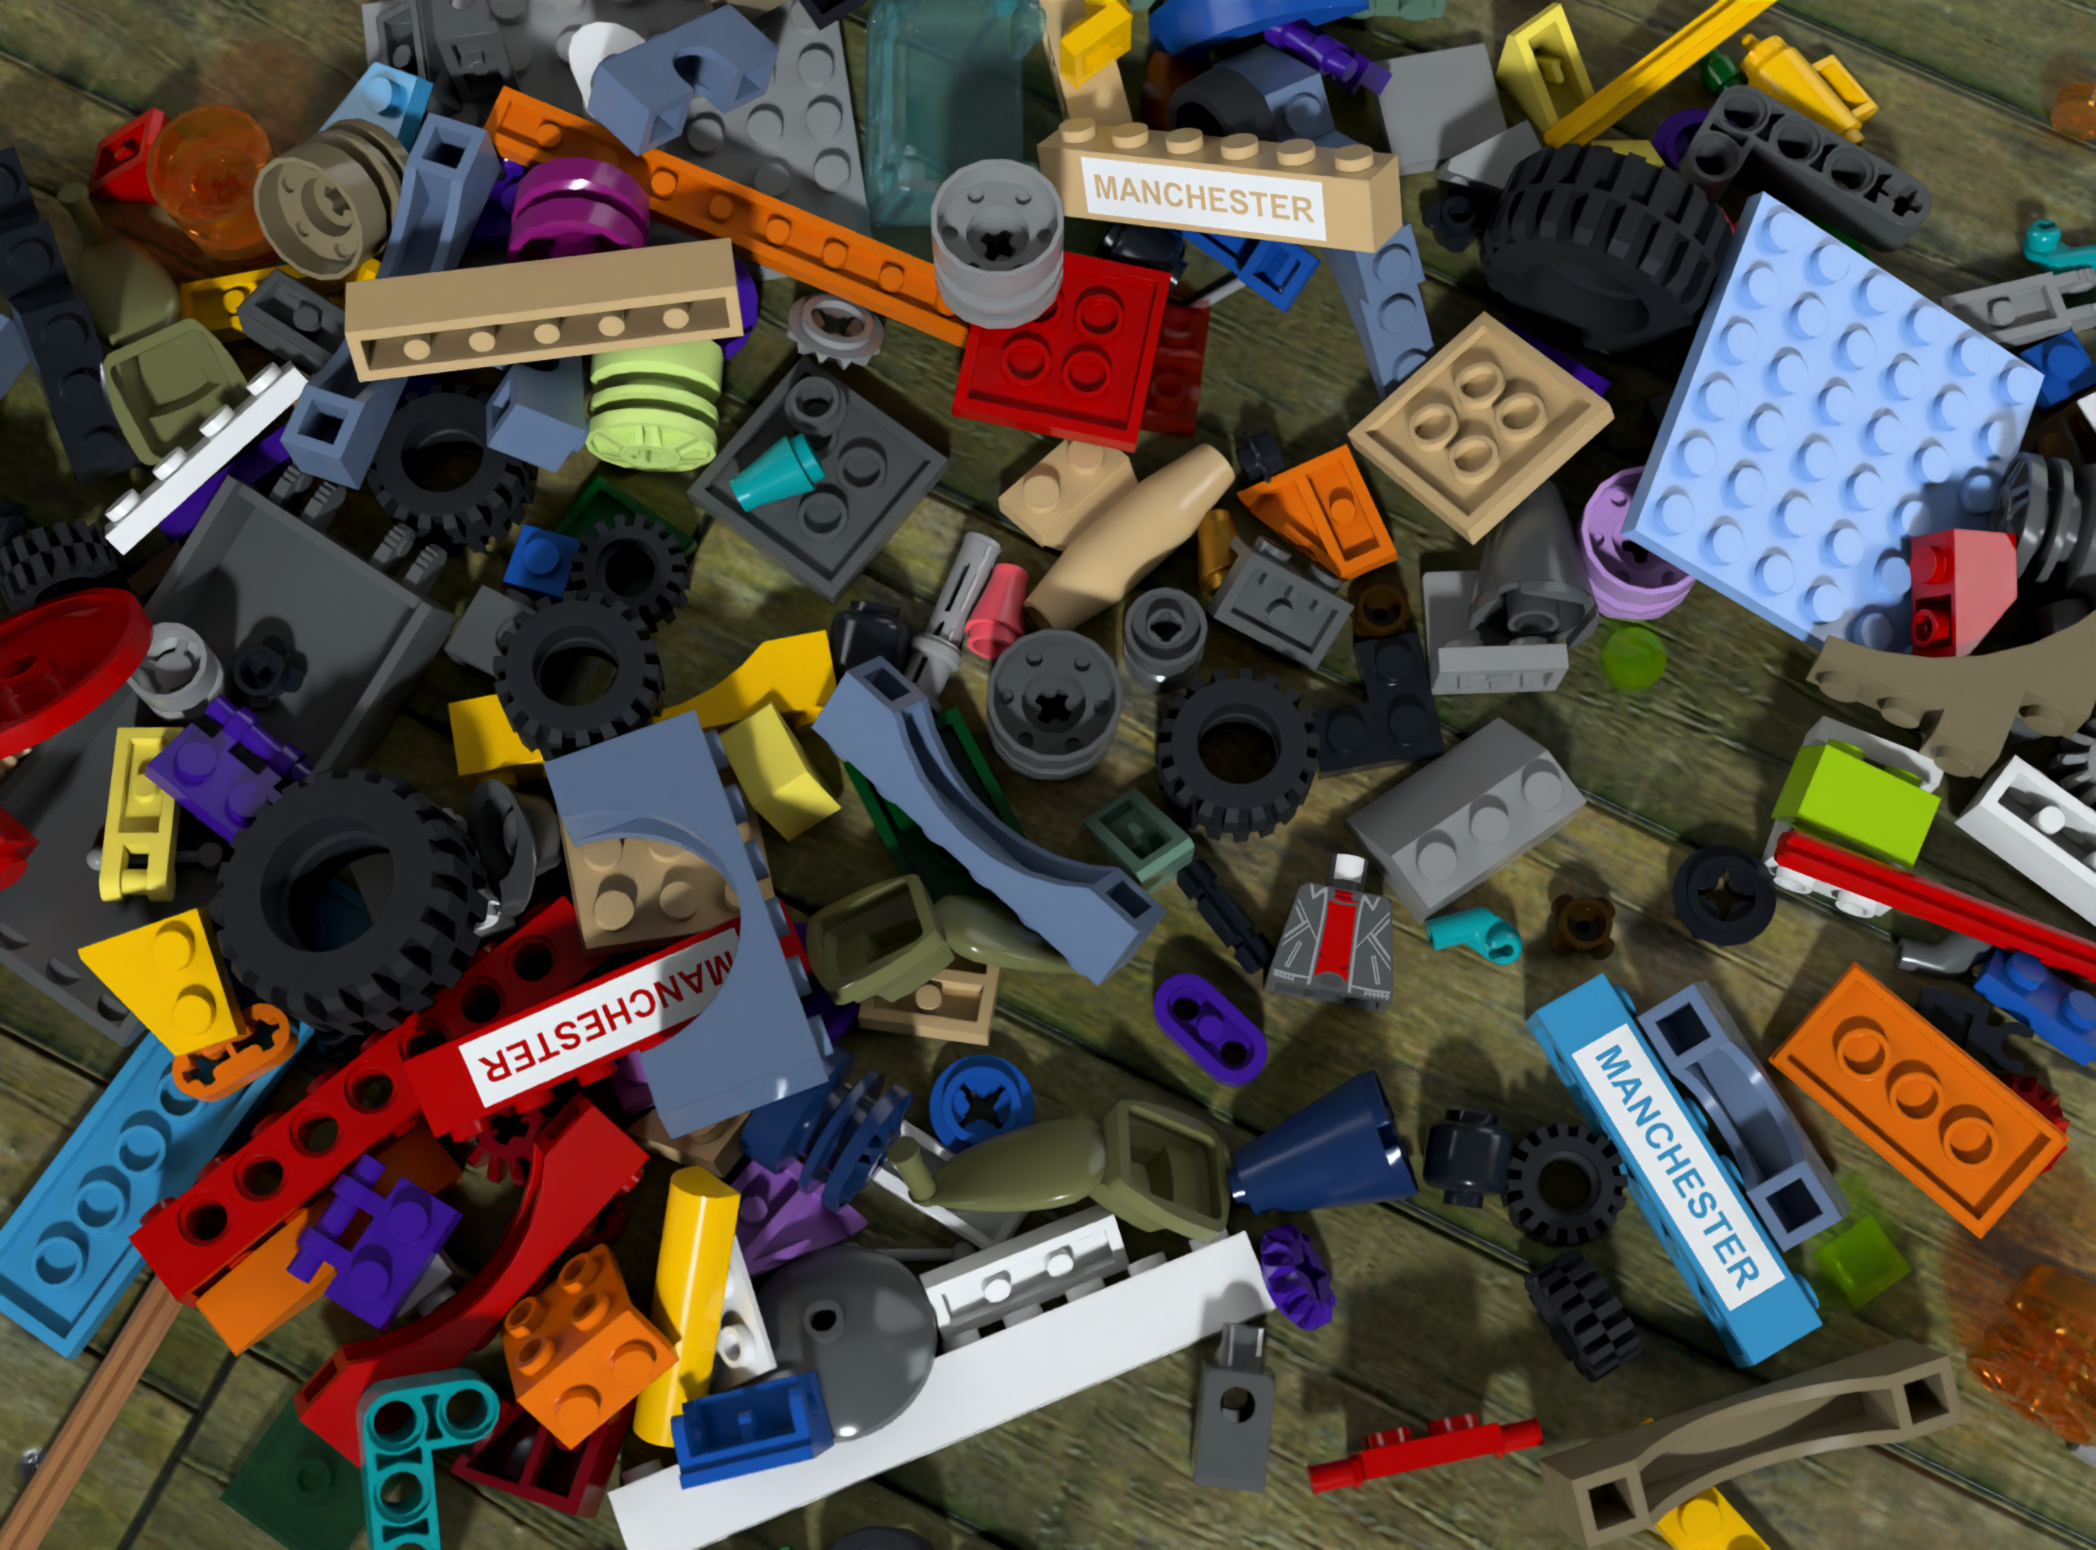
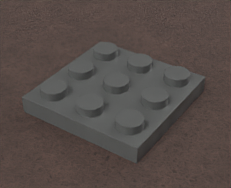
M803 355L688 489L687 493L690 501L825 601L835 606L947 472L949 462L941 453ZM813 376L835 382L844 392L847 401V416L844 423L836 432L823 438L807 437L827 477L814 483L816 487L814 491L765 504L746 513L737 500L730 486L729 479L741 473L785 434L790 439L799 435L790 426L785 413L786 397L795 384ZM814 403L807 408L806 414L811 417H818L825 414L828 407L822 403Z

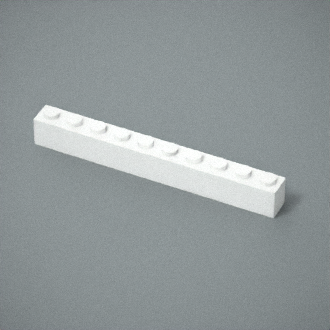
M1225 1227L1224 1231L1212 1242L1205 1243L1191 1239L1188 1242L1192 1252L1168 1262L1164 1251L1153 1254L1127 1266L1131 1278L1109 1287H1105L1102 1277L1095 1278L1065 1291L1068 1303L1043 1313L1040 1303H1035L1002 1317L1006 1329L981 1339L977 1328L939 1343L943 1355L934 1359L927 1382L920 1394L904 1413L884 1428L868 1436L852 1441L834 1443L833 1447L814 1459L683 1490L679 1475H681L679 1464L664 1469L661 1460L656 1459L622 1473L621 1476L625 1486L608 1492V1496L627 1550H699L1222 1333L1223 1322L1244 1324L1272 1312L1277 1307L1266 1289L1260 1265L1246 1232L1242 1231L1229 1236Z

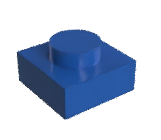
M2072 329L2027 349L2016 356L2045 375L2035 402L2042 414L2082 396L2096 386V367Z
M523 524L503 578L504 584L508 588L538 598L548 596L552 602H563L562 592L572 591L574 587L570 572H575V569L571 563L573 551L582 552L578 542L580 539Z

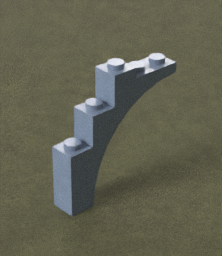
M1267 43L1261 44L1212 65L1213 68L1225 66L1235 70L1255 86L1270 110L1276 125L1278 143L1291 139H1308L1313 141L1315 146L1338 149L1347 145L1359 144L1335 130L1320 72ZM1403 218V227L1376 253L1320 247L1350 312L1368 361L1379 400L1382 402L1436 354L1418 287L1419 283L1425 281V276L1411 223Z

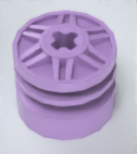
M1645 466L1621 470L1602 482L1586 504L1580 520L1573 531L1598 605V612L1608 618L1633 623L1660 618L1680 605L1697 580L1620 534ZM1628 545H1636L1638 555L1647 556L1643 563L1635 562L1633 552L1625 551Z

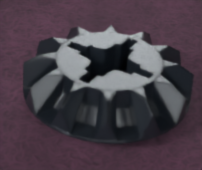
M1728 845L1709 846L1690 855L1678 868L1670 891L1676 909L1675 919L1683 922L1691 931L1693 939H1700L1715 944L1718 949L1740 944L1745 945L1759 936L1771 922L1776 908V889L1767 868L1751 853ZM1724 873V883H1727V892L1738 896V899H1743V901L1729 906L1725 916L1720 920L1721 913L1717 912V903L1706 899V896L1700 895L1703 892L1713 891Z

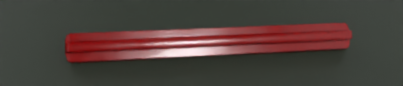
M1798 830L1783 832L1777 840L1774 860L1780 866L2013 953L2024 951L2035 956L2042 964L2096 984V943Z

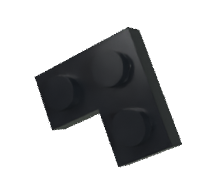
M1412 632L1357 642L1353 652L1365 703L1312 712L1315 719L1312 732L1319 733L1320 749L1317 755L1319 762L1316 769L1319 780L1440 757L1445 752L1418 633Z

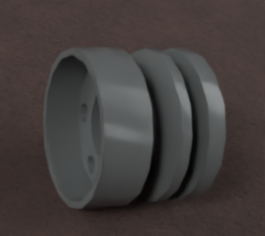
M2019 452L2009 463L2003 475V485L1996 495L1994 509L1990 513L1988 531L2016 534L2017 580L2019 579L2021 586L2038 589L2048 580L2051 574V582L2056 592L2096 599V465L2085 464L2073 478V469L2067 459L2050 458L2045 462L2042 455Z
M1043 629L1018 638L999 655L988 678L987 730L995 752L1013 771L1035 781L1064 782L1084 775L1106 756L1116 735L1122 711V683L1114 661L1095 641L1071 630ZM1056 703L1064 706L1063 719L1065 722L1057 718L1051 720L1048 725L1041 722L1042 708L1040 705L1047 709H1051Z

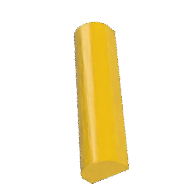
M700 1165L680 1169L671 1176L649 1321L675 1345L680 1360L637 1395L633 1430L638 1437L648 1443L663 1447H675L671 1432V1417L683 1414L682 1403L705 1397L709 1394L741 1197L738 1191Z

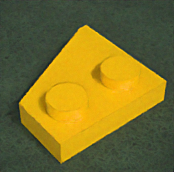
M207 907L195 908L77 949L80 959L175 1057L187 1055L248 1034Z

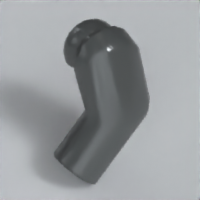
M1954 930L1937 945L1902 937L1896 946L1894 968L1939 979L1953 980L1985 960L1990 953L1992 945Z

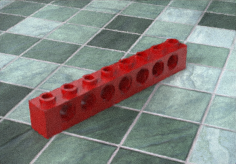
M564 895L553 904L545 901L533 907L520 920L518 924L520 930L501 945L497 942H492L477 951L474 957H471L466 964L468 970L461 976L453 988L449 989L443 985L433 995L437 1000L434 1006L421 1015L414 1012L400 1026L386 1031L379 1029L363 1042L360 1047L362 1054L342 1070L334 1067L319 1075L307 1087L306 1094L308 1096L287 1113L285 1110H278L267 1116L252 1130L251 1136L253 1139L232 1156L230 1153L217 1156L197 1173L196 1180L198 1183L177 1199L174 1197L165 1198L145 1212L139 1221L142 1227L130 1235L128 1239L176 1301L193 1309L197 1307L196 1300L252 1252L331 1191L342 1172L349 1175L363 1153L375 1158L420 1125L427 1123V1119L402 1064L405 1059L416 1055L419 1046L423 1042L431 1038H441L447 1042L618 968L613 954L583 957L575 908ZM535 956H546L553 960L551 970L542 979L527 981L520 978L521 968L528 959ZM482 997H495L500 1000L497 1014L489 1021L474 1023L468 1020L469 1009L478 999ZM378 1080L392 1081L393 1091L385 1104L377 1108L363 1107V1094L371 1083ZM325 1122L337 1123L338 1136L333 1145L324 1151H310L309 1137L312 1131L318 1125ZM270 1165H281L283 1179L280 1186L268 1195H256L254 1183L259 1172ZM225 1208L227 1224L222 1233L213 1239L202 1240L199 1226L203 1217L213 1209Z

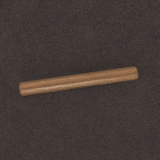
M156 1274L0 1530V1550H37L184 1304L176 1301Z

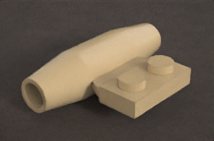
M1065 439L998 498L999 509L1004 515L1042 548L1047 546L1064 551L1023 603L1027 615L1039 630H1074L1120 601L1190 538L1198 528L1206 512L1212 510L1235 480L1233 469L1225 457L1214 447L1203 443L1138 483L1130 463V458L1121 450Z

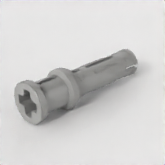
M968 532L965 534L963 545L942 588L941 595L924 633H918L911 639L910 657L903 676L928 697L933 718L939 716L942 710V705L938 701L950 673L957 672L962 664V652L958 647L965 633V624L980 599L995 562L1002 552L999 543L980 533Z

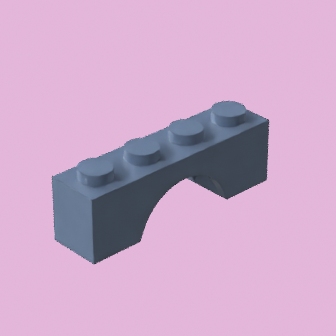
M1708 979L1691 984L1637 1017L1672 1075L1691 1090L1719 1128L1741 1170L1747 1195L1783 1252L1839 1222L1853 1209Z

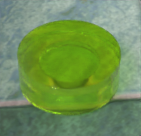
M1627 627L1614 633L1607 641L1600 655V668L1606 681L1617 690L1626 693H1639L1651 688L1664 672L1667 663V653L1662 641L1651 631L1640 627Z

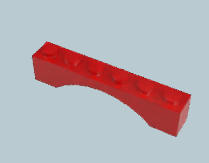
M579 1090L534 1138L532 1142L530 1172L519 1210L502 1244L479 1274L447 1303L418 1321L377 1338L341 1345L292 1397L299 1420L361 1469L356 1410L362 1393L373 1383L384 1379L456 1368L471 1350L479 1352L496 1337L503 1323L501 1318L519 1298L523 1300L527 1297H532L544 1285L550 1274L548 1267L566 1247L574 1249L587 1239L597 1224L595 1216L613 1197L616 1199L621 1198L635 1187L644 1172L642 1165L650 1156L634 1139ZM403 1401L385 1403L378 1409L374 1417V1428L380 1432L387 1433L399 1430L409 1418V1404Z

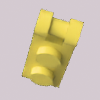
M117 727L99 874V891L104 902H125L128 895H147L151 902L172 901L176 890L174 867L181 804L145 776L147 764L184 730L183 727ZM129 855H149L147 869H128Z

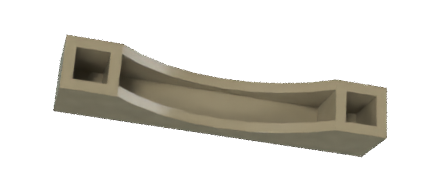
M1905 1338L1540 1458L1538 1462L1554 1526L1589 1549L1651 1528L1668 1512L1689 1498L1723 1481L1752 1470L1826 1451L1906 1442L1965 1422L1949 1355Z

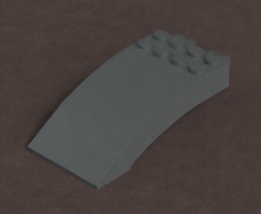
M293 461L291 465H288L284 475L280 477L270 494L257 486L227 475L163 580L143 609L153 625L162 622L180 623L193 629L229 671L233 684L231 703L239 709L247 706L261 718L259 725L282 744L286 745L291 742L306 754L304 761L313 768L305 782L312 784L315 783V774L339 768L346 775H349V770L365 766L394 723L459 616L427 596L438 578L439 572L443 570V566L446 564L445 561L448 558L446 555L448 553L435 543L426 546L420 555L417 556L416 562L412 564L404 579H400L395 574L407 557V553L411 550L416 538V532L407 525L399 523L389 531L373 557L369 559L326 531L347 494V488L344 485L329 480L325 481L323 485H320V488L316 491L315 496L311 498L302 514L295 511L306 494L307 488L311 485L314 476L301 472ZM268 636H276L287 643L288 650L286 655L293 668H297L302 672L303 684L297 692H285L273 699L268 709L263 711L255 710L246 704L245 697L247 693L237 686L230 672V664L234 656L240 654L246 648L261 645L263 639ZM269 667L262 671L264 679H268L271 676V669ZM126 681L108 699L83 718L54 736L40 742L0 786V806L40 841L26 859L28 866L21 878L12 886L0 892V963L121 1047H129L147 1027L80 959L77 949L195 908L207 907L216 937L218 931L225 929L213 921L214 897L222 896L223 887L216 883L220 868L211 871L203 868L200 863H175L176 890L172 901L151 902L147 895H128L125 902H104L99 891L100 871L90 868L87 864L86 856L88 851L95 846H103L117 727H172L165 724ZM215 722L200 728L211 738L215 737L222 730ZM243 745L232 754L257 775L268 766ZM286 781L277 791L283 795L281 789L291 783ZM181 805L176 850H198L203 844L214 842L223 849L226 856L225 862L230 863L235 849L230 847V843ZM128 864V869H147L148 864Z

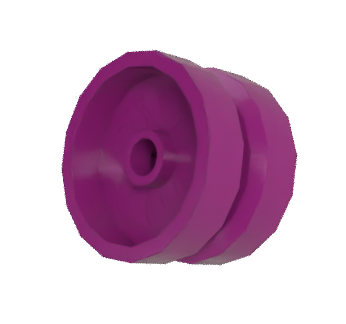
M586 157L556 158L537 165L518 182L513 200L512 229L508 240L506 264L644 248L649 238L651 220L647 194L632 176L610 163Z

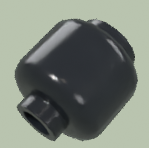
M1112 222L1094 252V256L1100 259L1172 273L1168 295L1172 292L1188 263L1179 258L1183 249L1182 235L1176 230Z
M851 600L850 610L838 611L833 616L829 635V647L835 674L844 676L846 671L881 655L903 675L909 657L912 627L906 620L899 618L901 608Z
M1447 1109L1445 1119L1436 1120L1428 1126L1422 1178L1429 1187L1444 1191L1442 1204L1483 1209L1484 1196H1499L1507 1191L1514 1141L1512 1134L1507 1129L1498 1126L1499 1116Z

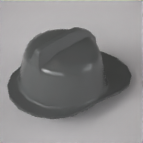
M488 778L476 786L470 797L466 815L467 834L477 848L480 862L484 865L487 872L488 884L493 895L498 898L500 909L504 914L515 917L526 908L531 898L535 877L557 867L563 859L564 849L557 815L551 804L542 796L513 791L502 780Z

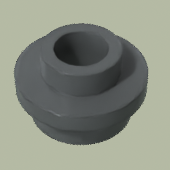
M813 376L799 381L791 388L785 400V413L790 426L799 434L803 432L809 438H823L836 432L844 423L847 416V401L844 392L835 382ZM814 403H822L828 407L826 413L818 417L807 415L806 410Z

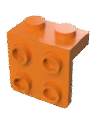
M603 1243L595 1246L588 1253H581L573 1257L563 1267L559 1276L537 1295L527 1297L518 1302L510 1310L500 1328L516 1401L570 1450L680 1360L675 1345L631 1304L615 1253Z

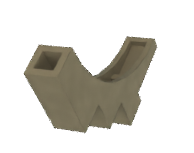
M2096 610L2078 623L2035 643L1976 656L1930 658L1878 651L1828 635L1814 658L1805 680L1819 685L1820 690L1830 698L1848 703L1857 701L1881 711L1883 718L1894 725L1911 729L1919 727L1926 730L1927 733L1918 752L1919 754L1933 759L1934 764L1946 773L1959 777L1973 776L1981 779L1999 758L2015 717L2024 720V724L2028 728L2046 736L2061 735L2068 739L2090 717L2096 702Z

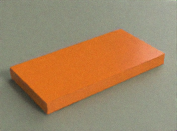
M1856 962L1847 969L1767 1060L1979 1239L1988 1232L2071 1139Z

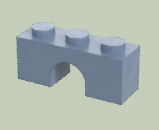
M728 4L706 15L699 14L688 23L664 34H655L644 43L620 54L614 53L605 57L598 63L593 73V87L587 111L638 157L681 136L693 93L710 101L723 114L766 94L779 48L732 5Z
M583 355L492 366L507 374L486 404L487 447L554 473L558 471L571 452L578 453L585 444L590 429V420L585 417L584 397L588 381L583 376Z

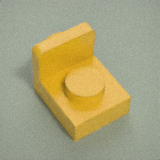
M1084 0V13L1086 17L1074 22L1066 30L1062 39L1059 40L1060 73L1075 89L1131 49L1133 14L1126 0Z

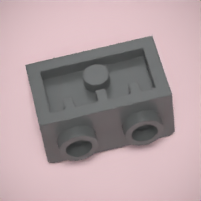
M1235 535L1229 546L1238 554V557L1206 610L1213 618L1316 670L1355 607L1338 591L1342 581L1313 563H1309L1305 571L1290 564L1288 560L1292 554L1261 535L1258 536L1254 544Z

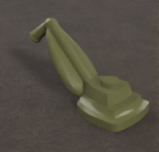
M83 183L68 184L58 192L57 198L60 204L66 207L82 236L81 241L84 249L80 252L76 265L75 286L85 298L99 341L110 348L117 349L109 353L103 362L106 389L112 409L124 436L140 461L146 465H156L178 446L187 453L205 436L199 428L215 411L225 404L234 410L252 393L246 388L248 383L232 356L206 327L192 318H186L177 322L181 315L182 301L177 287L166 269L136 242L120 235H112L108 228L104 227L89 199V191Z
M916 874L885 880L850 894L813 914L807 925L806 949L811 969L830 1000L836 1005H844L852 1001L860 1003L875 995H879L893 1003L918 990L923 984L954 961L955 958L952 951L971 961L995 967L1042 973H1069L1083 976L1073 970L1065 957L1045 938L1027 928L1019 920L1017 913L1007 904L965 894H949L933 904L927 889Z
M1119 1101L1105 1116L1100 1131L1084 1121L1069 1118L1048 1120L1018 1127L987 1138L962 1150L942 1164L932 1175L920 1155L919 1144L913 1137L902 1136L897 1138L894 1144L886 1151L887 1159L893 1166H896L909 1189L908 1195L910 1200L921 1207L940 1206L978 1212H1028L1073 1204L1090 1196L1102 1207L1113 1212L1115 1216L1146 1232L1167 1228L1205 1243L1216 1239L1224 1231L1228 1221L1230 1185L1226 1174L1227 1163L1217 1132L1210 1125L1185 1113L1146 1101Z

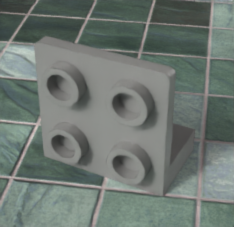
M1478 570L1426 572L1423 575L1421 585L1427 667L1432 695L1555 691L1569 669L1567 643H1548L1546 638L1528 636L1514 639L1509 642V645L1484 646V642L1480 640V633L1477 630L1471 633L1468 626V612Z

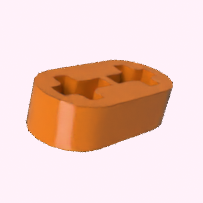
M257 1003L241 1010L248 1034L187 1055L175 1057L171 1072L175 1085L182 1093L202 1102H216L230 1096L283 1064L293 1055L299 1039L296 1022L289 1014L271 1004ZM261 1021L266 1022L272 1027H280L272 1034V1040L275 1045L269 1050L258 1044L251 1045L243 1051L241 1050L242 1047L259 1036L255 1026ZM230 1055L231 1058L213 1069V1076L216 1080L211 1085L198 1079H192V1077L200 1072V1066L197 1061L201 1057L205 1056L217 1062Z

